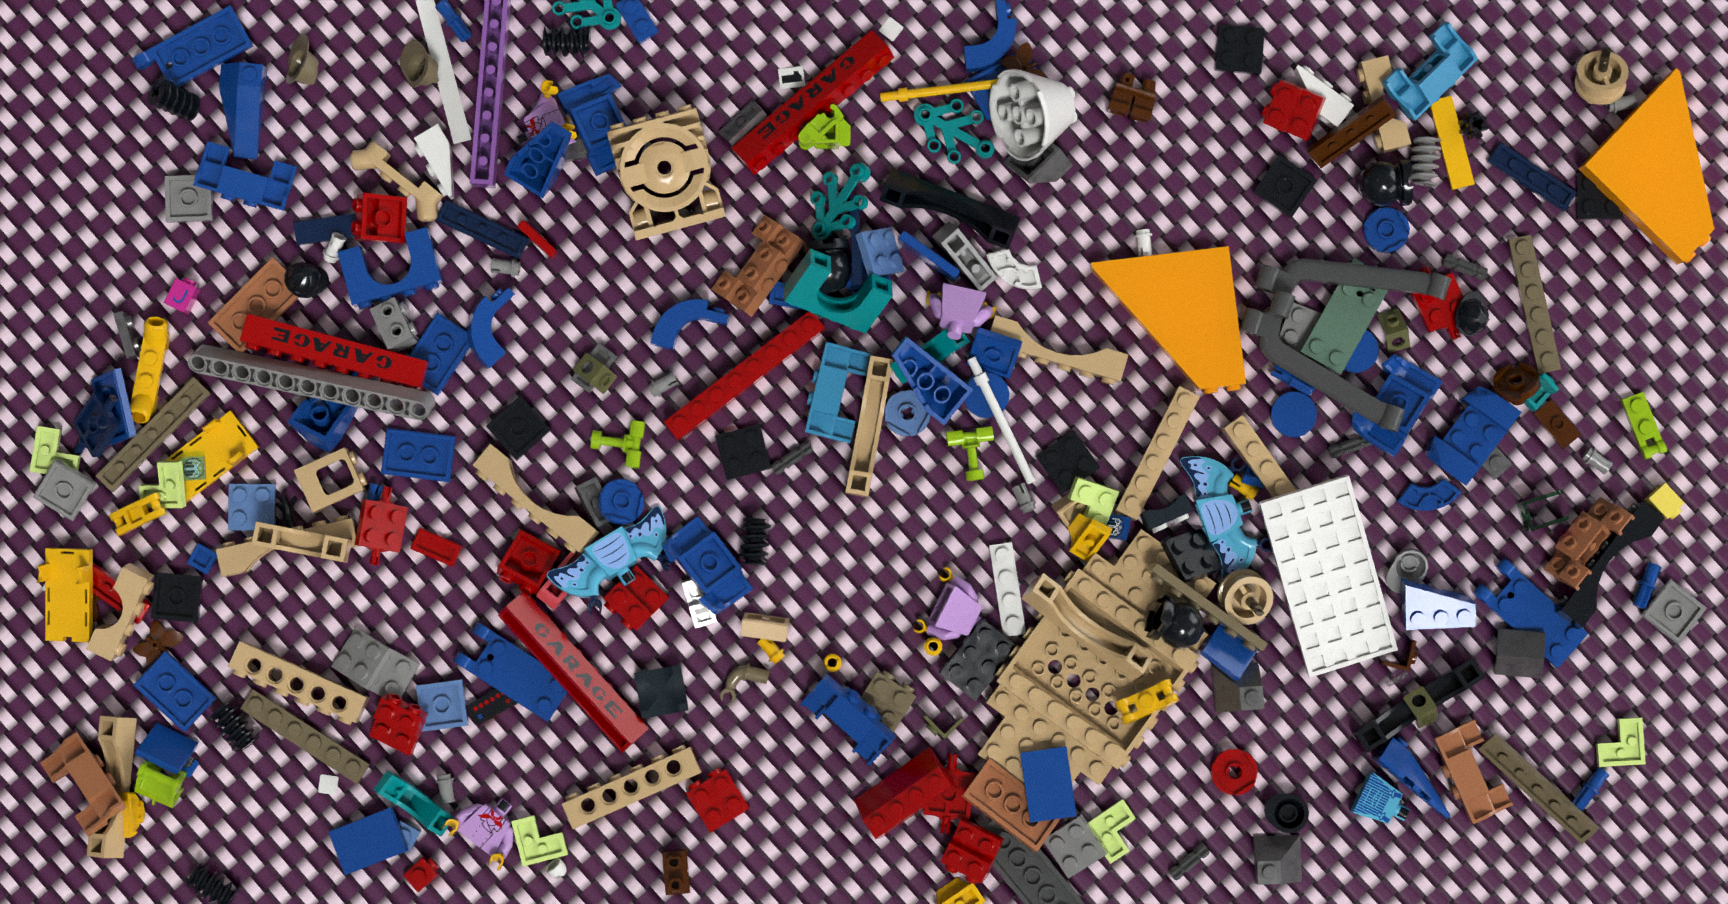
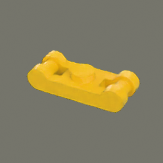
M158 492L109 514L111 521H114L117 527L115 529L117 536L127 534L167 514L165 508H162L159 502L161 498ZM151 504V507L153 509V511L150 513L147 508V505Z
M1166 679L1157 685L1115 702L1117 710H1120L1123 716L1121 718L1123 724L1127 725L1177 703L1179 698L1177 694L1173 693L1171 680ZM1163 691L1165 698L1159 701L1157 693ZM1135 704L1138 711L1131 713L1129 706Z

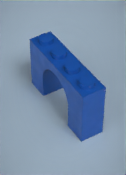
M427 227L404 233L411 256V266L408 274L395 284H381L372 278L361 246L337 252L352 306L358 307L359 310L372 307L373 302L381 300V303L394 296L402 294L403 297L413 296L417 294L416 290L425 288L426 291L439 288V284L444 283L430 230Z

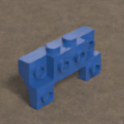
M207 141L193 186L221 193L220 198L234 201L235 197L243 199V204L256 208L257 204L285 211L298 167L274 161L270 177L260 176L226 166L231 148Z
M828 674L825 675L800 704L802 707L805 705L816 715L815 718L817 720L825 713L858 744L852 752H857L868 762V766L896 738V735L879 721L882 717L873 706L868 705L862 700L859 693L855 690H851L848 686L845 689L841 687Z

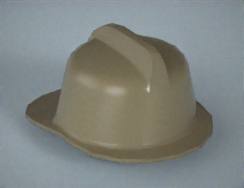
M302 34L298 36L291 47L286 76L287 84L295 81L301 84L313 85L316 81L319 62L308 51L309 41L307 35Z
M412 40L408 42L401 52L400 67L410 87L416 88L419 85L428 86L431 83H438V62L426 52L419 41Z

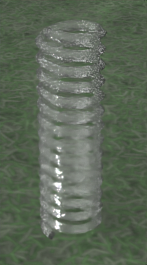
M1403 671L1397 677H1393V680L1389 679L1386 681L1385 684L1390 687L1407 677L1408 673Z

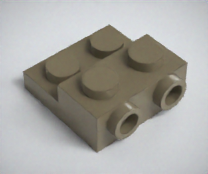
M885 670L882 673L877 671L862 694L861 699L868 705L873 706L882 717L879 721L894 732L916 698V695L913 694L915 689L904 682L901 686L893 681L895 677Z

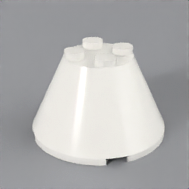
M1009 69L1001 72L997 76L999 78L997 83L991 87L989 108L993 129L997 138H1002L1007 146L1005 150L1017 160L1029 161L1039 157L1072 123L1077 121L1074 102L1075 92L1072 87H1067L1061 82L1019 69Z

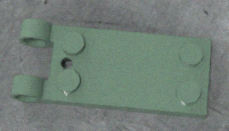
M1354 257L1350 264H1364ZM1337 285L1299 353L1340 376L1389 290L1375 289L1372 291L1369 288ZM1357 291L1362 293V297L1357 296Z

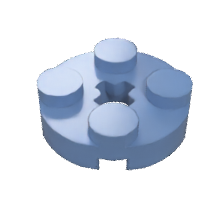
M912 390L894 394L885 406V421L889 428L897 435L904 437L915 436L922 432L929 423L930 414L925 410ZM908 407L912 408L911 413L914 415V417H908L907 420L903 419V413H901V410H907Z

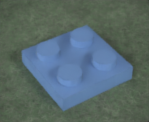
M891 227L865 231L855 235L868 277L871 273L882 277L905 271Z
M229 484L228 530L254 531L256 522L276 525L277 485Z
M463 679L416 686L418 705L422 707L423 711L428 713L422 732L469 726Z

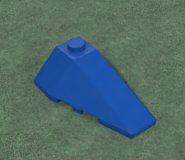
M242 62L221 64L219 90L235 158L258 160L268 70L263 64Z
M553 121L550 122L511 157L504 175L539 197L544 198L555 185L562 170L572 133Z
M907 336L903 338L891 353L925 410L943 425L948 422L973 391L963 379Z
M350 371L348 373V375L357 377L358 375L357 373ZM317 398L305 399L290 417L288 424L312 445L331 454L344 436L358 407Z
M1400 737L1388 739L1372 759L1443 818L1448 819L1450 813L1413 754L1407 749L1409 745Z

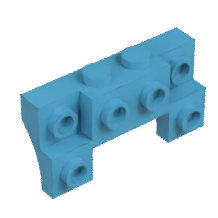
M1446 21L1429 36L1436 51L1415 72L1407 77L1403 69L1397 67L1381 82L1390 98L1398 102L1409 119L1416 121L1478 60L1473 49L1460 38L1451 24Z
M826 342L820 370L815 369L812 382L816 383L815 391H810L807 405H810L811 408L805 433L850 444L855 421L838 417L848 373L866 377L870 353Z

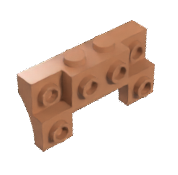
M764 215L752 232L762 242L737 277L724 271L711 288L716 294L750 317L757 311L805 243L800 237Z
M1599 497L1587 513L1582 511L1572 521L1567 532L1558 539L1555 546L1557 552L1544 567V571L1555 580L1563 582L1578 591L1580 583L1587 574H1592L1590 569L1585 566L1611 534L1609 530L1621 536L1623 528L1630 519L1634 520L1635 517L1615 503L1613 505Z
M1475 719L1433 738L1442 758L1443 765L1440 766L1441 771L1446 779H1450L1452 784L1450 791L1454 799H1459V802L1462 803L1471 824L1485 820L1513 805L1503 783L1490 789L1487 788L1471 750L1468 749L1484 741Z
M77 732L66 738L55 752L40 762L53 783L70 773L90 805L75 815L88 837L106 826L108 819L127 808L113 787L116 782L109 772L104 774L101 768L105 766L98 754L95 756L91 754Z

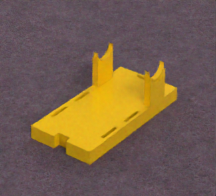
M231 410L220 419L214 418L210 423L201 428L203 432L164 460L182 461L186 503L260 448ZM237 426H240L247 436H244ZM188 460L190 462L194 460L195 469L197 470L198 462H195V460H201L202 462L198 465V471H196L199 473H196L195 477H187L184 472V466L193 464L185 465ZM223 468H225V470H223V471H222L221 473H219L217 476H214V475L217 474L219 471H221ZM206 482L204 486H202L200 489L196 491L198 487H200L202 484Z
M45 548V564L37 566L39 576L36 582L45 581V641H65L67 637H72V642L89 643L93 634V549Z

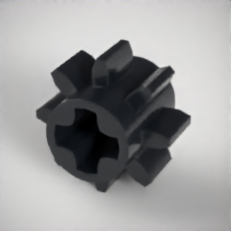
M1479 111L1474 112L1472 115L1470 112L1465 113V119L1458 122L1461 125L1459 133L1466 135L1467 140L1472 139L1474 136L1476 139L1483 137L1482 132L1488 130V127L1485 126L1487 118L1480 116Z

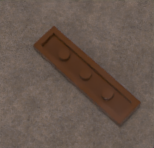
M1381 96L1308 147L1307 152L1318 166L1323 168L1397 116L1387 100Z

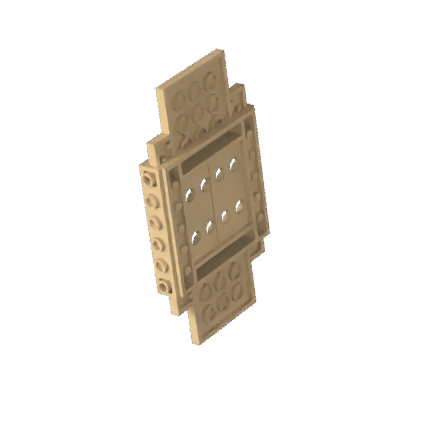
M1140 529L1114 566L1095 553L1083 570L1079 568L1075 572L1071 570L1063 580L1067 583L1063 588L1064 592L1083 614L1113 634L1136 642L1154 656L1144 675L1130 681L1039 613L1036 617L1039 622L1035 628L1031 626L1023 635V638L1026 640L1022 646H1015L1009 655L1012 658L1007 666L1002 664L995 674L998 677L996 682L999 685L986 703L1005 717L978 753L979 756L986 761L990 758L1023 784L1024 777L1020 753L1067 746L1072 783L1081 772L1100 785L1112 767L1118 770L1120 766L1124 768L1131 759V756L1128 754L1133 747L1138 749L1145 739L1142 735L1147 728L1151 731L1159 720L1156 716L1160 710L1124 725L1121 719L1123 717L1121 711L1118 710L1114 715H1109L1105 712V704L1109 701L1117 702L1166 679L1171 680L1173 692L1176 691L1178 693L1186 682L1183 678L1188 672L1192 674L1199 665V662L1196 661L1199 656L1195 652L1208 636L1207 633L1203 632L1195 645L1185 649L1172 648L1161 637L1158 640L1146 637L1148 633L1144 631L1146 618L1149 610L1154 611L1159 602L1155 600L1160 594L1173 597L1174 604L1188 603L1183 597L1179 599L1173 596L1168 591L1170 588L1164 583L1159 585L1150 579L1151 574L1146 571L1151 563H1158L1178 578L1161 546L1162 543ZM1205 576L1185 584L1206 598L1217 583ZM1052 660H1057L1061 663V671L1057 674H1052L1048 670V664ZM1071 674H1077L1080 677V684L1075 688L1067 684V678ZM1093 687L1099 691V697L1096 701H1089L1086 698V691L1089 688ZM1163 691L1157 693L1159 701L1165 698ZM1135 704L1129 706L1131 713L1138 711Z

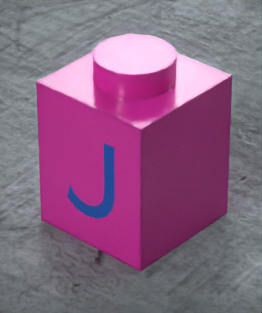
M184 277L182 281L175 278L163 303L189 315L201 290L195 287L196 282Z

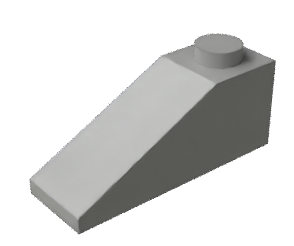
M949 221L931 236L978 291H983L997 278L959 228Z

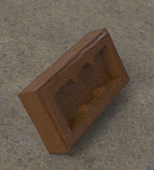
M1552 399L1532 414L1562 450L1581 435Z

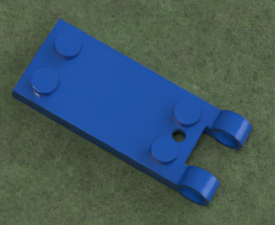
M230 5L136 55L132 61L137 70H143L156 61L167 81L177 86H182L254 46ZM172 63V68L168 69L167 64Z
M1502 558L1495 567L1510 581L1496 596L1482 584H1479L1472 593L1512 629L1545 632L1544 658L1555 668H1559L1588 633L1583 628L1576 629L1558 615L1556 610L1559 607L1522 575L1512 563ZM1508 592L1513 593V597L1511 599L1507 596Z
M477 622L471 632L487 641L488 645L476 662L459 651L452 661L549 722L568 692L537 659ZM489 654L494 656L492 661L487 660Z

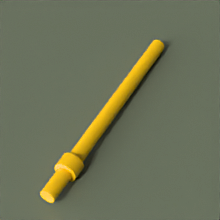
M998 79L917 89L898 88V91L880 93L881 102L894 100L905 102L911 98L991 89Z

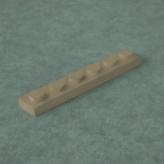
M1527 235L1508 239L1507 243L1537 373L1561 370L1532 236Z
M193 377L96 477L114 493L211 393Z
M1151 563L1146 569L1151 574L1150 579L1159 585L1164 583L1170 588L1168 591L1173 596L1179 599L1183 597L1188 601L1187 604L1204 612L1207 615L1205 618L1214 625L1219 623L1225 628L1224 632L1234 639L1236 637L1243 641L1242 645L1251 652L1255 650L1264 651L1268 645L1260 637L1158 563Z
M255 689L251 691L240 708L356 784L360 782L371 765Z
M1496 732L1480 745L1478 750L1579 843L1583 844L1597 832L1599 826Z

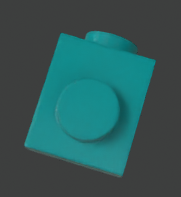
M1546 373L1538 375L1541 388L1524 402L1531 412L1537 410L1551 394L1559 390L1554 380L1546 375Z

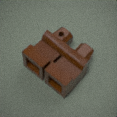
M1123 73L1119 83L1115 86L1107 112L1127 118L1132 99H1134L1129 119L1149 124L1157 95L1155 94L1156 82L1144 79L1141 89L1132 87L1135 76Z
M687 848L664 850L662 858L666 895L691 893L689 872H687Z

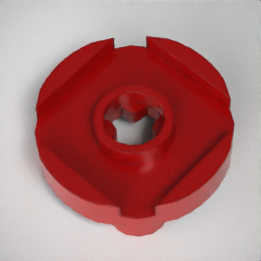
M1228 749L1216 756L1211 765V778L1214 785L1228 795L1245 794L1252 789L1256 782L1258 774L1257 764L1249 753L1240 749ZM1231 766L1240 768L1238 778L1234 776L1229 777L1228 773Z

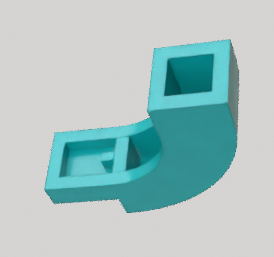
M945 329L922 345L921 348L939 362H942L970 342L964 332H962L960 339L953 340L947 336L948 329ZM893 362L890 367L903 385L908 381L897 363Z
M386 771L373 789L379 795L407 811L428 830L439 836H442L449 827V825H446L442 829L443 824L454 817L420 789L389 771Z

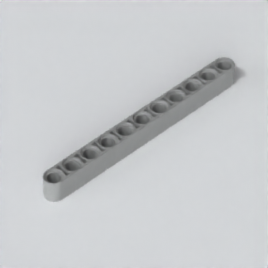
M210 345L199 346L187 361L189 368L196 373L415 420L425 419L436 403L434 396L426 391Z

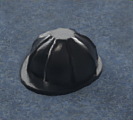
M299 262L287 269L284 275V283L293 295L300 298H310L322 293L327 288L329 278L326 271L321 267Z
M1473 291L1466 293L1461 298L1455 312V324L1461 334L1475 336L1484 331L1490 319L1488 307H1486L1483 296Z
M1294 794L1273 795L1267 800L1264 807L1266 819L1283 833L1291 834L1298 832L1304 828L1308 821L1309 810L1307 804L1302 798Z

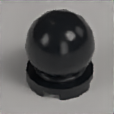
M1399 160L1397 167L1390 162L1378 161L1371 163L1363 169L1358 180L1359 192L1363 199L1371 205L1381 207L1391 205L1396 200H1399L1401 206L1412 204L1413 185H1409L1408 174H1413L1410 160Z
M834 238V243L823 244V240L804 243V254H807L809 249H813L831 257V273L820 287V290L823 293H834L844 288L850 279L852 269L849 259L843 254L844 251L849 250L848 239Z
M1160 594L1155 600L1159 602L1154 611L1149 610L1144 627V631L1148 632L1146 637L1152 640H1158L1161 637L1172 648L1185 649L1192 647L1199 641L1204 632V620L1199 610L1186 603L1174 604L1173 597Z

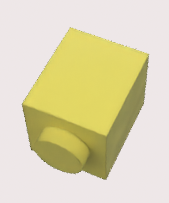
M1666 483L1660 484L1644 499L1656 512L1665 519L1670 518L1671 520L1682 512L1680 507L1685 504Z

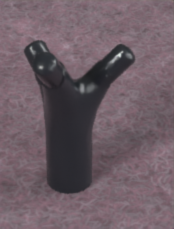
M282 494L280 496L282 504L277 502L276 506L283 514L285 527H295L293 507L298 499L294 497L288 504L285 495Z

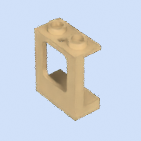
M342 448L294 470L312 513L321 512L332 504L359 492L367 491L365 485L368 484L363 472L359 473L355 464L358 463V460L353 450L349 452L347 448ZM339 460H345L354 483L337 492L326 495L317 477V471Z

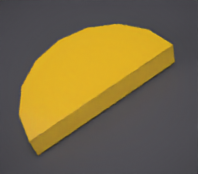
M122 792V801L127 807L123 810L124 838H131L138 833L136 830L139 828L140 822H144L145 808L143 801L139 800L136 793Z

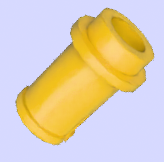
M1236 474L1229 486L1246 496L1245 499L1253 500L1260 489L1241 483L1242 477Z
M931 637L925 641L924 650L928 655L936 656L942 650V643L938 638ZM931 642H935L937 644V649L935 651H931L929 649V644Z
M760 639L757 642L770 658L769 662L777 664L785 657L784 650H780L773 640Z
M829 654L824 658L823 665L827 671L835 672L840 669L842 661L838 655ZM829 659H836L837 665L830 667L828 665Z

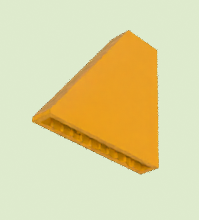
M1676 68L1663 78L1578 169L1609 200H1612L1662 252L1678 265L1683 262L1688 263L1696 255L1694 251L1698 246L1703 247L1711 239L1709 235L1713 232L1714 225L1681 73Z
M1229 246L1092 262L1090 264V270L1198 391L1204 390V394L1217 393L1218 388L1226 387L1227 391L1241 390V386L1246 384Z

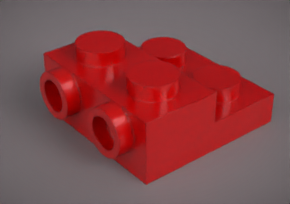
M1286 79L1280 80L1279 83L1276 82L1270 93L1273 96L1271 104H1266L1262 111V116L1265 117L1263 123L1303 140H1309L1326 97Z
M372 193L357 194V198H354L352 202V210L356 212V221H353L351 224V234L355 235V240L405 243L407 197Z
M520 529L498 566L497 574H499V579L507 584L514 582L527 595L532 593L537 595L547 580V573L553 568L561 551Z
M636 565L631 570L636 579L626 586L621 581L618 582L603 599L607 601L604 606L613 615L617 611L623 617L620 622L627 629L631 630L634 628L638 631L670 597Z
M387 693L380 698L373 717L375 721L369 736L410 756L414 752L428 713L423 711L422 707L417 704H409L403 701L399 695Z
M717 768L707 774L710 779L703 783L698 780L689 785L690 791L686 793L710 833L750 809L727 769L721 771L720 768Z
M963 817L946 848L941 863L945 864V869L951 873L960 872L966 875L965 879L972 884L979 882L982 884L988 877L1004 838Z

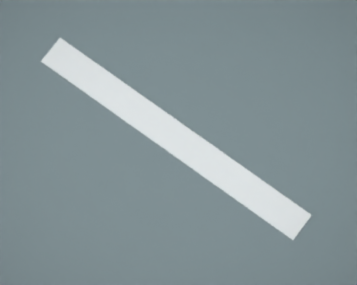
M415 0L429 53L438 62V87L453 143L457 144L471 140L441 23L435 8V1Z

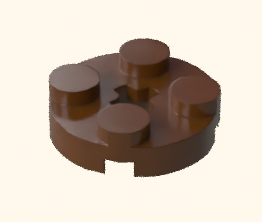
M1519 363V366L1511 367V364L1504 366L1493 377L1495 394L1507 402H1512L1513 405H1522L1525 400L1532 397L1541 388L1537 370L1526 363Z

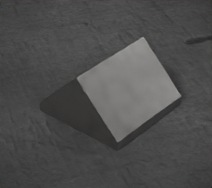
M1498 628L1494 674L1541 678L1545 656V632Z

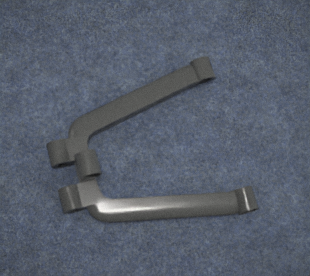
M1308 258L1296 259L1290 262L1283 271L1262 264L1254 287L1274 294L1267 314L1247 307L1239 330L1259 337L1260 350L1272 363L1368 420L1377 423L1379 427L1392 432H1398L1405 413L1404 409L1381 402L1285 345L1279 338L1282 320L1289 317L1295 300V296L1292 294L1296 286L1305 281L1416 293L1424 296L1430 295L1444 301L1452 279L1433 272L1429 274L1418 271Z

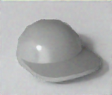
M1408 548L1401 550L1396 555L1386 575V584L1392 591L1401 594V578L1421 584L1428 570V561L1424 554L1418 549Z

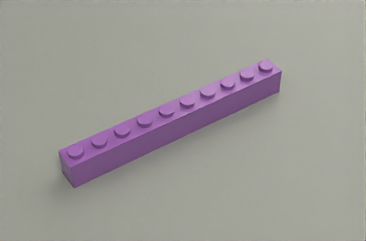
M485 0L470 172V184L472 187L496 189L511 0Z

